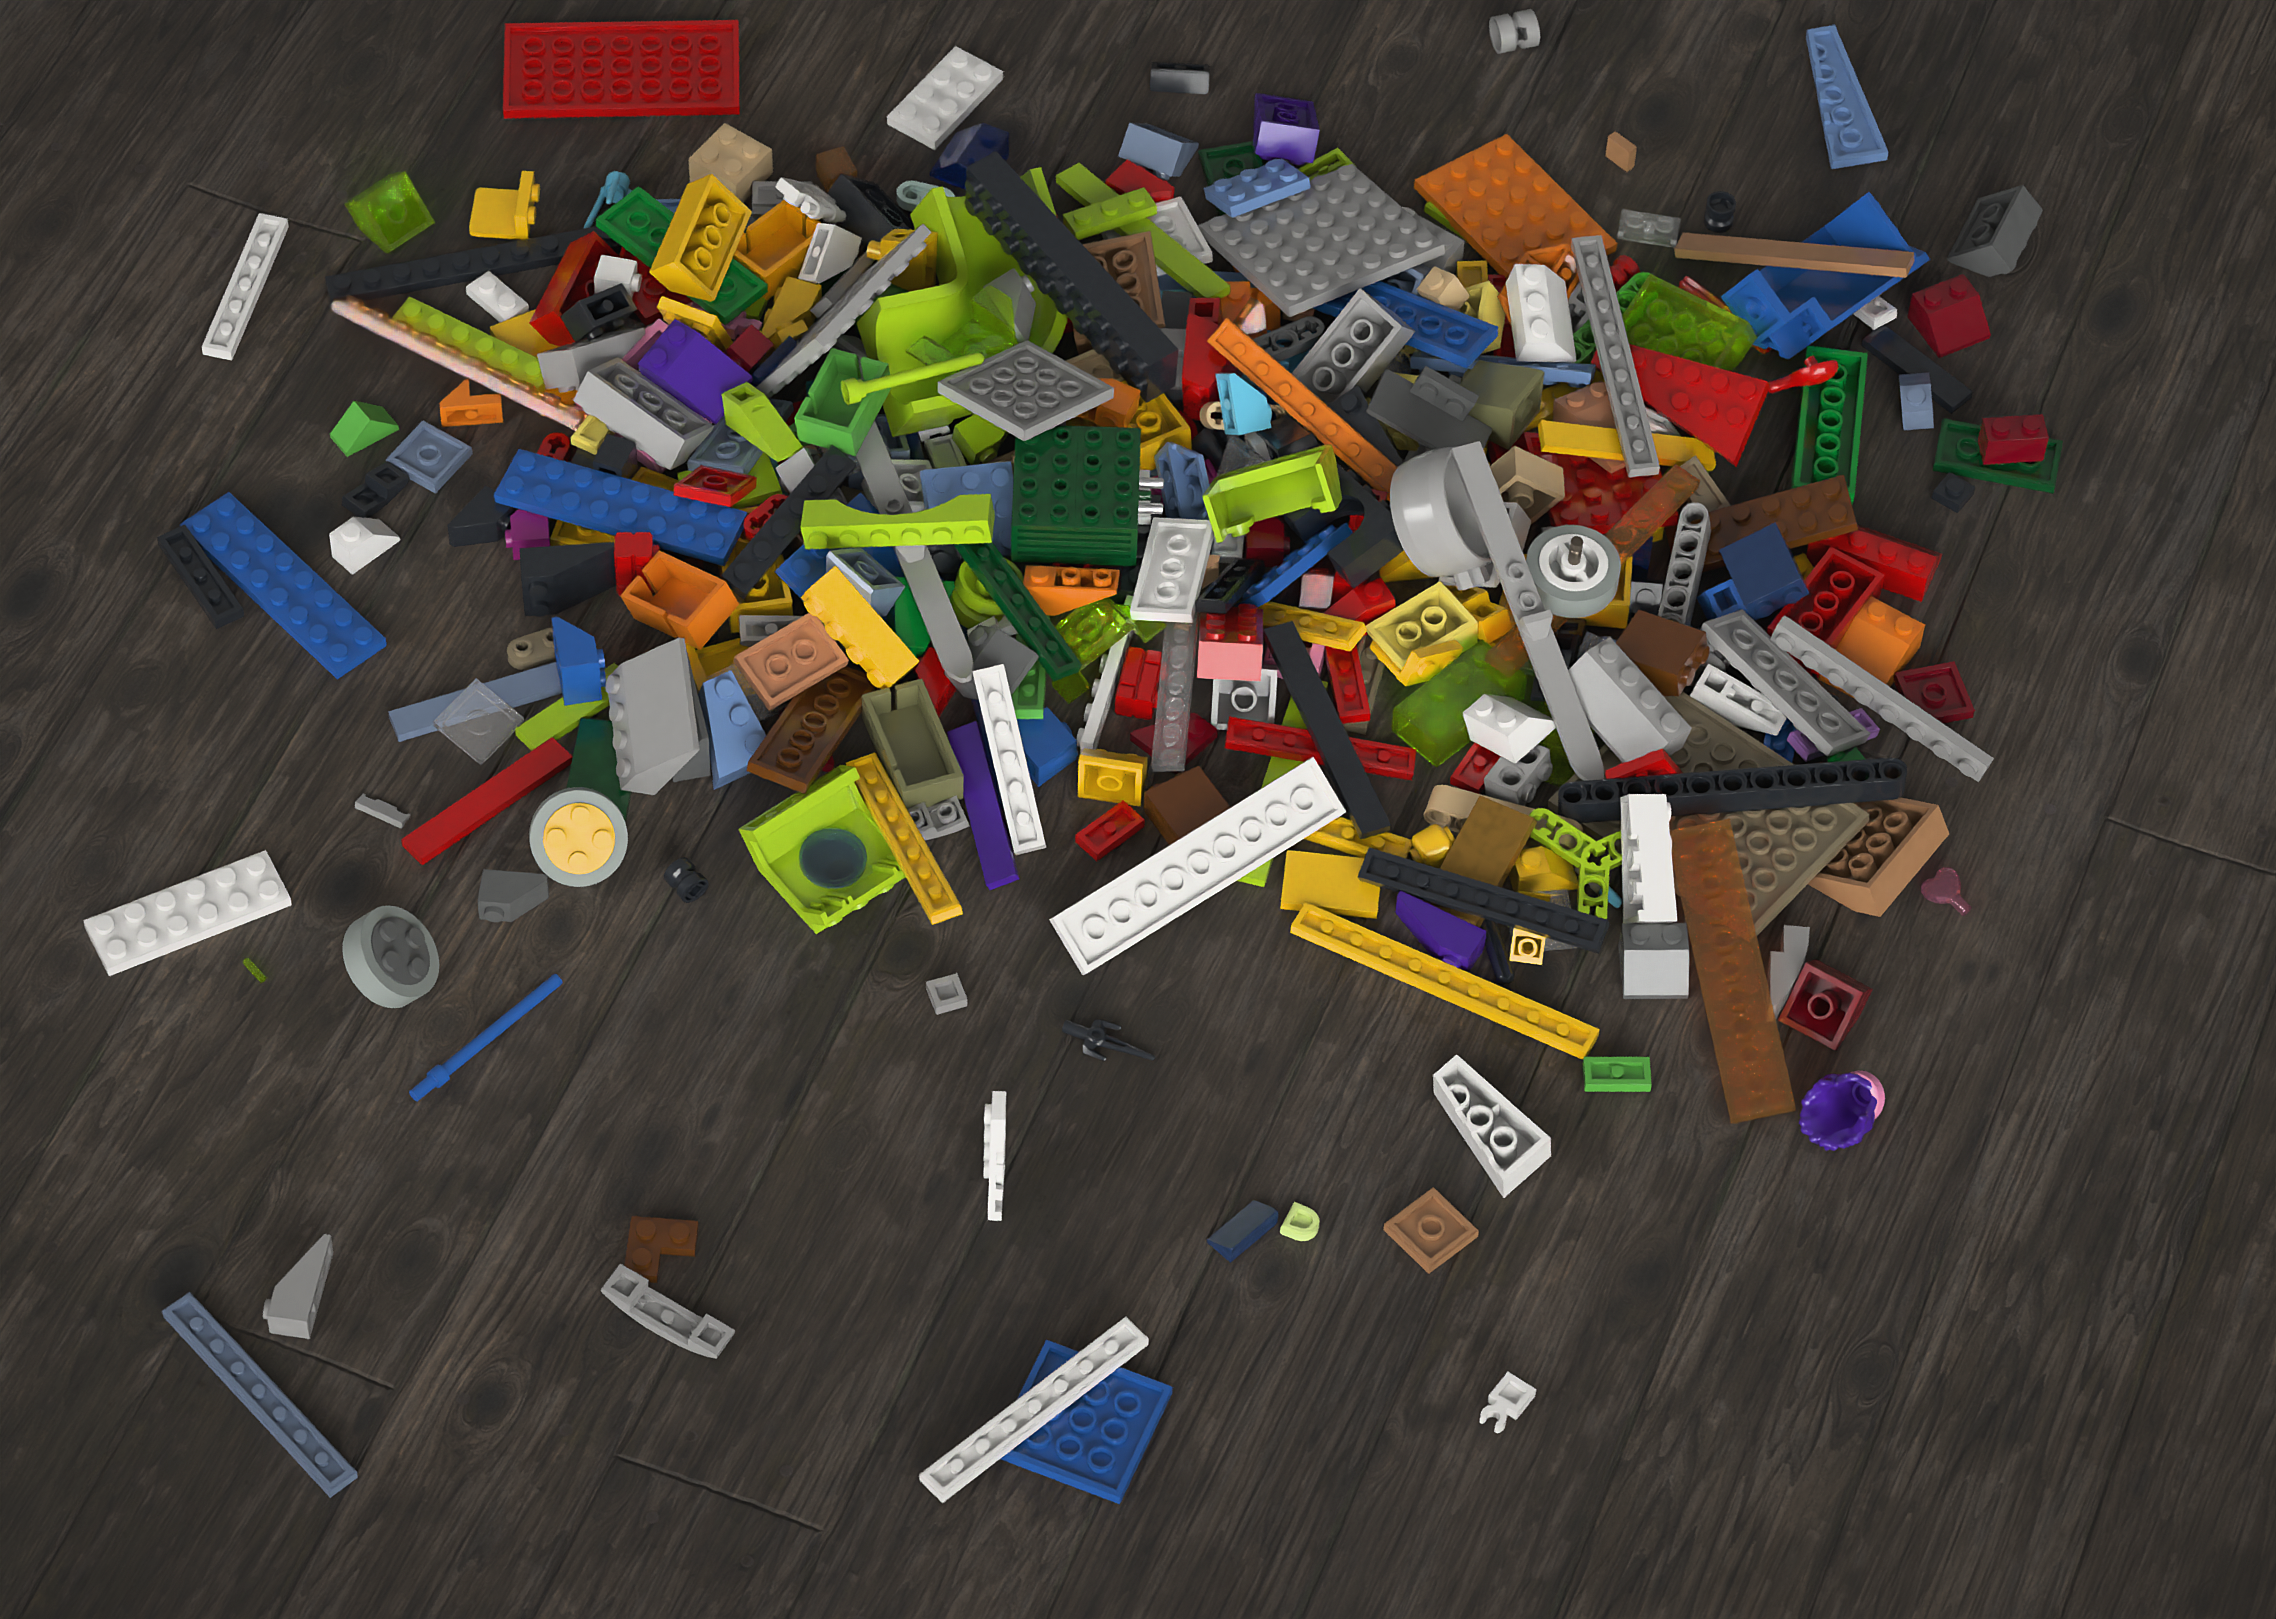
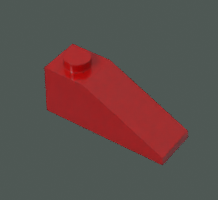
M1378 578L1352 589L1323 612V614L1363 622L1366 626L1396 608L1395 598L1382 578ZM1303 641L1305 647H1312L1313 643Z

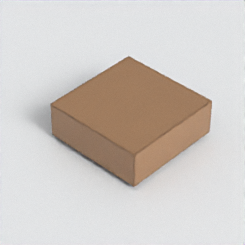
M1615 131L1608 136L1606 157L1628 172L1634 167L1637 147Z

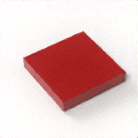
M701 465L674 485V496L732 507L756 488L757 478L751 475Z

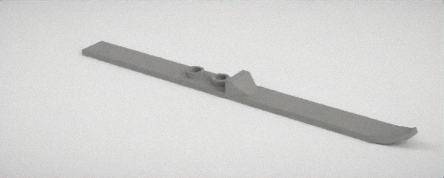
M874 420L856 455L879 514L898 515L913 513ZM927 545L893 546L942 668L949 677L960 683L969 682L972 680V671H974L972 654Z
M1477 441L1452 448L1450 450L1569 763L1576 775L1583 781L1604 779L1600 752L1551 627L1553 615L1550 609L1546 611L1544 609L1481 442Z

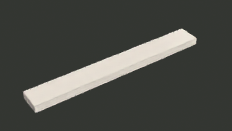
M1124 1317L920 1474V1481L942 1503L1145 1348L1149 1343V1338L1127 1317Z

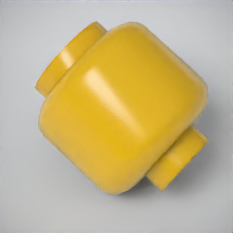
M1432 824L1412 836L1411 842L1414 848L1409 850L1413 861L1439 869L1455 838L1447 826L1442 828L1438 824Z

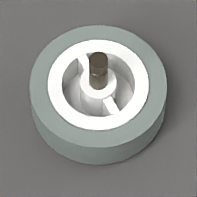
M1562 525L1544 531L1530 545L1526 562L1545 610L1550 609L1552 614L1561 617L1581 618L1600 612L1613 600L1617 592L1621 561L1617 549L1603 534L1584 526Z

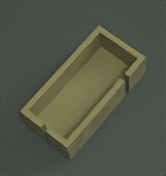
M922 678L895 686L896 710L891 711V691L889 688L863 694L862 719L880 762L906 808H911L922 802H925L928 808L956 795L958 800L963 799V773Z

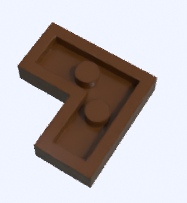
M631 1216L624 1266L648 1279L650 1283H657L661 1254L695 1257L699 1222Z

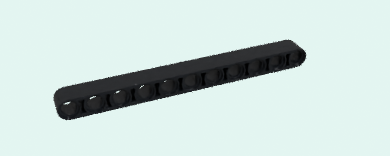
M1880 758L1574 781L1563 784L1559 789L1558 815L1573 819L1578 823L1621 820L1620 797L1628 794H1666L1667 802L1671 805V816L1894 800L1903 796L1905 792L1907 766L1902 760L1897 758Z

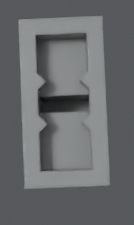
M1537 744L1516 764L1501 756L1484 778L1486 796L1522 806L1530 803L1536 794L1537 788L1543 781H1547L1552 773L1553 765L1550 760V749Z

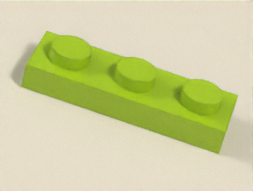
M1143 187L1063 214V224L1078 240L1156 215L1157 205Z

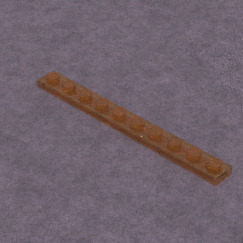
M347 296V299H334L331 311L575 431L587 417L581 407L572 404L566 406L560 403L561 398L548 392L542 394L536 391V386L524 380L517 382L511 379L512 374L500 368H494L493 370L486 366L487 362L475 356H469L468 358L461 354L462 349L451 344L442 345L437 342L438 338L426 332H420L419 334L412 330L413 325L401 320H396L395 322L389 319V314L377 308L370 310L364 307L365 302L358 298Z
M1675 464L1604 535L1617 549L1621 566L1699 488L1700 480ZM1552 614L1551 627L1553 632L1555 633L1569 618ZM1517 624L1486 653L1485 662L1509 678L1529 659Z

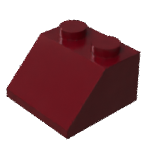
M1964 274L1912 294L1908 319L1938 358L1990 338L1991 333L1979 293Z
M1814 959L1805 963L1778 1020L1829 1048L1837 1050L1860 1017L1873 989Z

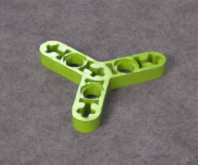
M1545 808L1533 810L1529 816L1535 818L1536 821H1540L1542 818L1547 821V828L1542 827L1540 830H1537L1534 827L1530 837L1579 869L1577 911L1589 914L1590 906H1596L1594 916L1607 920L1609 870L1622 865V854L1618 853L1614 847V843L1621 839V830L1595 841L1550 810ZM1555 826L1559 827L1560 829L1556 832L1554 839L1551 840L1549 838L1551 831H1554ZM1569 834L1575 838L1577 845L1573 849H1564L1559 843V838L1562 835ZM1604 846L1608 847L1609 855L1600 860L1599 866L1594 862H1587L1590 853L1598 857L1605 854L1606 848ZM1588 883H1597L1602 889V894L1597 898L1589 897L1584 891V886Z

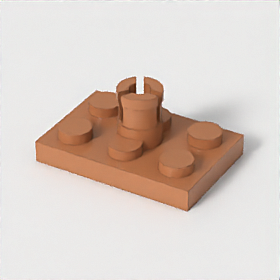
M808 613L734 657L733 662L770 711L845 667L849 660L835 640L828 635L825 626L819 618Z

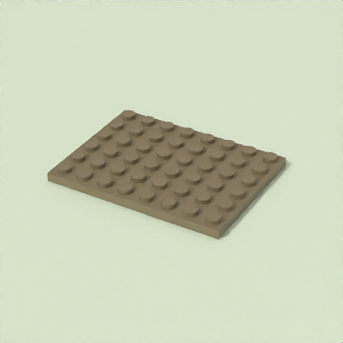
M1683 691L1679 696H1664L1692 728L1683 748L1670 755V758L1683 773L1794 765ZM1607 744L1599 750L1603 763L1604 779H1606L1605 770L1623 763ZM1575 773L1566 783L1583 780ZM1559 790L1548 800V808L1557 814ZM1853 803L1671 816L1669 832L1672 839L1671 854L1675 893L1748 943H1751L1869 822V813ZM1621 820L1580 823L1583 831L1597 841L1621 830ZM1620 839L1614 843V847L1618 853L1622 854Z

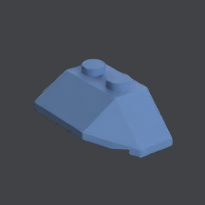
M1167 442L1154 456L1158 478L1164 479V487L1161 489L1166 517L1209 520L1202 495L1210 485L1203 455L1174 442Z

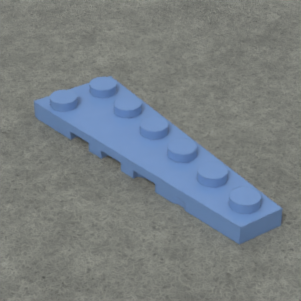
M1835 25L1808 29L1806 40L1831 169L1887 160V147Z

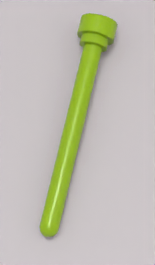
M979 352L864 382L861 379L856 380V378L841 381L842 395L847 405L861 402V398L866 397L867 393L980 365L984 362V355Z

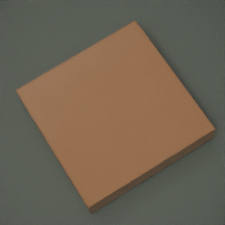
M1434 1187L1384 1223L1383 1229L1428 1274L1475 1240L1479 1234V1230Z

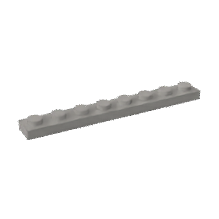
M1784 615L1777 624L1770 640L1776 643L1780 649L1795 656L1806 667L1814 669L1827 678L1831 684L1840 687L1853 696L1860 704L1868 706L1881 715L1885 721L1894 724L1906 732L1911 739L1919 741L1932 750L1936 756L1945 759L1957 767L1964 775L1973 778L1977 782L1984 776L1994 759L1993 757Z

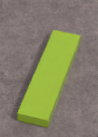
M615 663L604 669L606 680L618 667ZM601 687L602 700L564 706L562 697L515 729L516 736L531 751L551 737L557 741L578 727L581 718L590 719L610 705L609 694L606 692L605 687Z

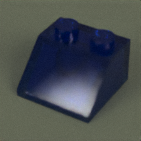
M985 123L957 132L930 171V176L966 190V168L969 165L995 151L1005 161L1008 159L1009 132Z

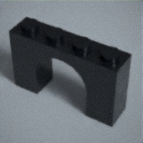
M1337 464L1342 501L1335 511L1320 513L1319 509H1312L1311 506L1282 514L1288 527L1304 542L1340 517L1347 515L1363 516L1364 519L1359 528L1327 553L1336 572L1352 588H1355L1399 555L1404 549L1396 533L1389 505L1383 499L1381 501L1376 500V495L1367 484L1361 486L1359 479L1352 470L1345 471Z

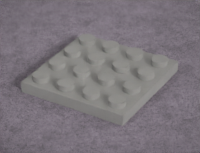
M1028 340L985 359L980 365L966 368L938 381L939 394L1023 441L1031 439L1048 429H1052L1071 418H1075L1094 407H1098L1100 404L1113 399L1114 387Z

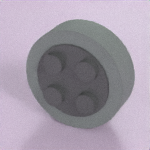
M381 906L357 919L348 927L342 946L344 963L355 986L369 1000L383 1007L400 1008L423 996L433 988L439 974L437 948L426 927L414 915L396 906Z

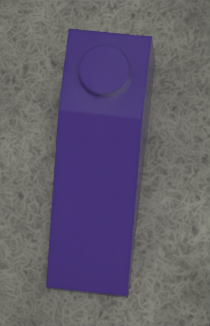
M1400 890L1397 895L1396 915L1432 957L1469 973L1484 950L1487 931Z

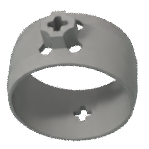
M1459 446L1436 448L1409 459L1395 470L1390 486L1392 519L1405 553L1422 573L1430 577L1454 576L1458 590H1466L1490 580L1485 565L1492 562V559L1450 450Z

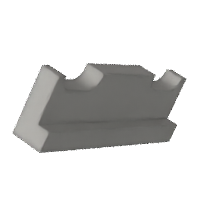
M364 793L355 801L356 809L401 829L410 818L409 813H401L397 811V807L379 799L372 800L366 797Z

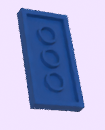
M1344 523L1337 528L1332 524L1323 531L1317 532L1304 542L1306 545L1288 554L1283 559L1284 562L1278 567L1274 566L1263 574V579L1257 584H1252L1242 595L1243 599L1234 606L1253 604L1259 607L1269 602L1327 555L1330 550L1348 538L1353 531L1347 523Z

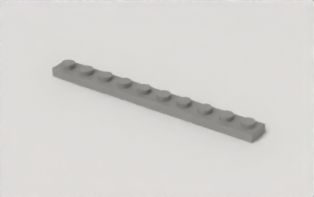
M1602 235L1572 238L1571 248L1628 477L1659 474L1660 465Z

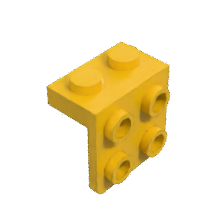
M522 171L519 190L478 188L476 190L469 225L471 236L517 240L529 239L531 224L535 225L536 207H534V203L539 202L540 184H535L534 171Z
M1374 640L1369 646L1377 658L1387 666L1404 686L1449 676L1457 666L1458 658L1463 650V647L1457 640L1414 649L1411 651L1401 671Z

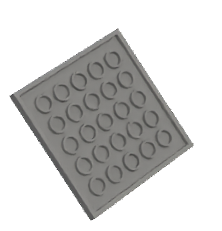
M1353 164L1342 166L1338 170L1313 178V180H1310L1311 188L1233 218L1225 214L1198 225L1205 240L1288 317L1445 254L1443 242Z
M922 224L864 272L838 302L808 328V331L787 350L754 387L765 394L767 398H770L773 394L780 391L785 384L790 383L798 374H801L810 364H813L823 353L825 354L837 342L836 339L856 322L855 319L873 304L876 296L882 294L891 285L890 281L902 273L909 265L908 262L927 246L924 240L930 235L931 231Z

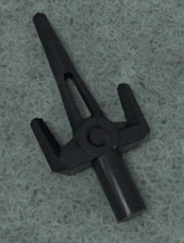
M1103 1019L1095 1020L1091 1028L1068 1020L1063 1025V1033L1084 1040L1083 1053L1104 1061L1107 1057L1093 1049L1105 1047L1152 1061L1155 1060V1055L1104 1032V1027L1121 1030V1025Z

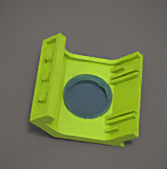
M839 765L815 780L806 794L796 792L739 828L742 838L760 873L815 934L839 923L844 916L864 907L869 900L893 888L894 884L906 878L854 783L860 776L853 766Z

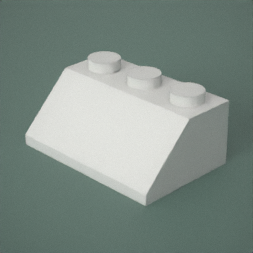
M1515 264L1506 281L1516 361L1575 363L1576 353L1565 281L1545 265Z

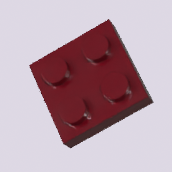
M1955 661L1895 673L1894 683L1898 693L1940 722L1948 723L1973 718L1975 709Z

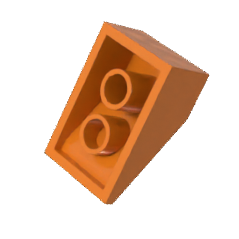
M1871 596L1853 619L1836 651L1890 687L1894 682L1895 673L1903 671L1919 650L1925 624ZM1820 675L1819 680L1854 698L1840 687H1836L1833 684H1831L1827 678Z

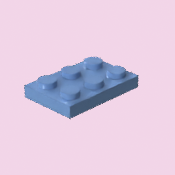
M1273 159L1262 167L1246 169L1240 175L1230 179L1217 180L1214 182V185L1204 188V192L1208 201L1233 218L1310 189L1311 186L1309 177L1283 159Z

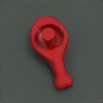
M1811 356L1804 360L1806 367L1788 376L1769 381L1770 388L1768 392L1776 393L1791 387L1812 386L1826 382L1837 373L1838 362L1836 360H1829L1818 363L1815 356Z

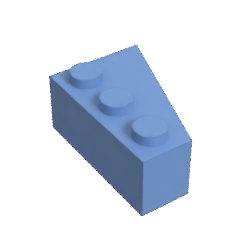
M732 670L703 682L698 693L709 737L714 790L750 774V772L746 771L748 761L766 737Z

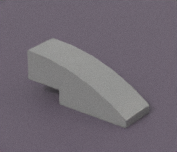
M1784 925L1780 952H1770L1767 967L1766 1023L1773 1024L1781 1015L1804 967L1810 927Z

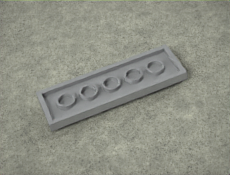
M1743 609L1704 622L1700 630L1706 632L1708 643L1727 658L1731 666L1738 669L1754 688L1765 695L1772 702V705L1793 723L1797 730L1804 733L1815 744V747L1828 757L1867 741L1871 733L1786 651H1783L1776 643L1771 641V637Z

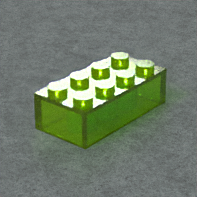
M1481 639L1394 707L1391 730L1437 768L1471 741L1463 712L1483 694L1512 697L1521 702L1525 697L1527 675Z

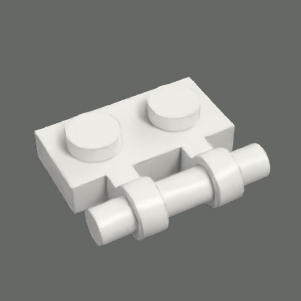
M783 177L779 179L775 188L784 194L783 199L795 207H799L802 204L801 212L809 218L815 220L823 218L825 222L832 224L843 222L846 219V213L835 205L836 201L818 186Z

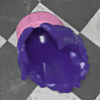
M1853 1071L1824 1076L1823 1079L1814 1083L1813 1088L1807 1092L1801 1101L1803 1106L1799 1114L1801 1132L1809 1136L1810 1142L1824 1147L1826 1151L1830 1149L1836 1151L1839 1147L1845 1149L1860 1143L1864 1135L1872 1129L1874 1120L1883 1109L1885 1093L1882 1084L1873 1074L1866 1071Z

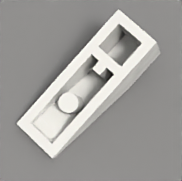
M1709 663L1690 697L1728 722L1746 729L1777 736L1787 719L1781 711L1772 705V702L1765 695Z

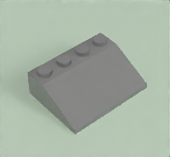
M680 637L621 663L606 680L605 688L609 694L610 702L609 718L612 721L614 734L612 743L616 750L617 758L616 774L619 777L621 790L655 795L700 750L685 638Z

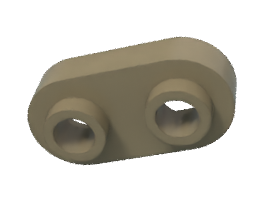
M552 628L543 629L511 641L507 647L509 664L516 669L527 670L554 661V642L550 641L553 640Z

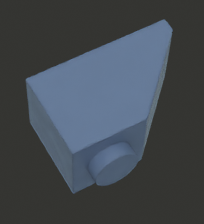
M1929 372L1899 375L1903 431L1934 428Z

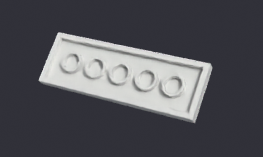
M265 850L83 921L85 929L108 975L111 976L276 912L292 904L291 898Z

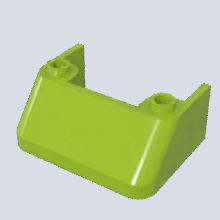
M1332 445L1318 446L1229 471L1215 477L1202 495L1217 543L1223 542L1228 534H1231L1232 537H1238L1249 533V527L1257 521L1312 506V509H1319L1320 513L1335 511L1342 501L1336 457Z

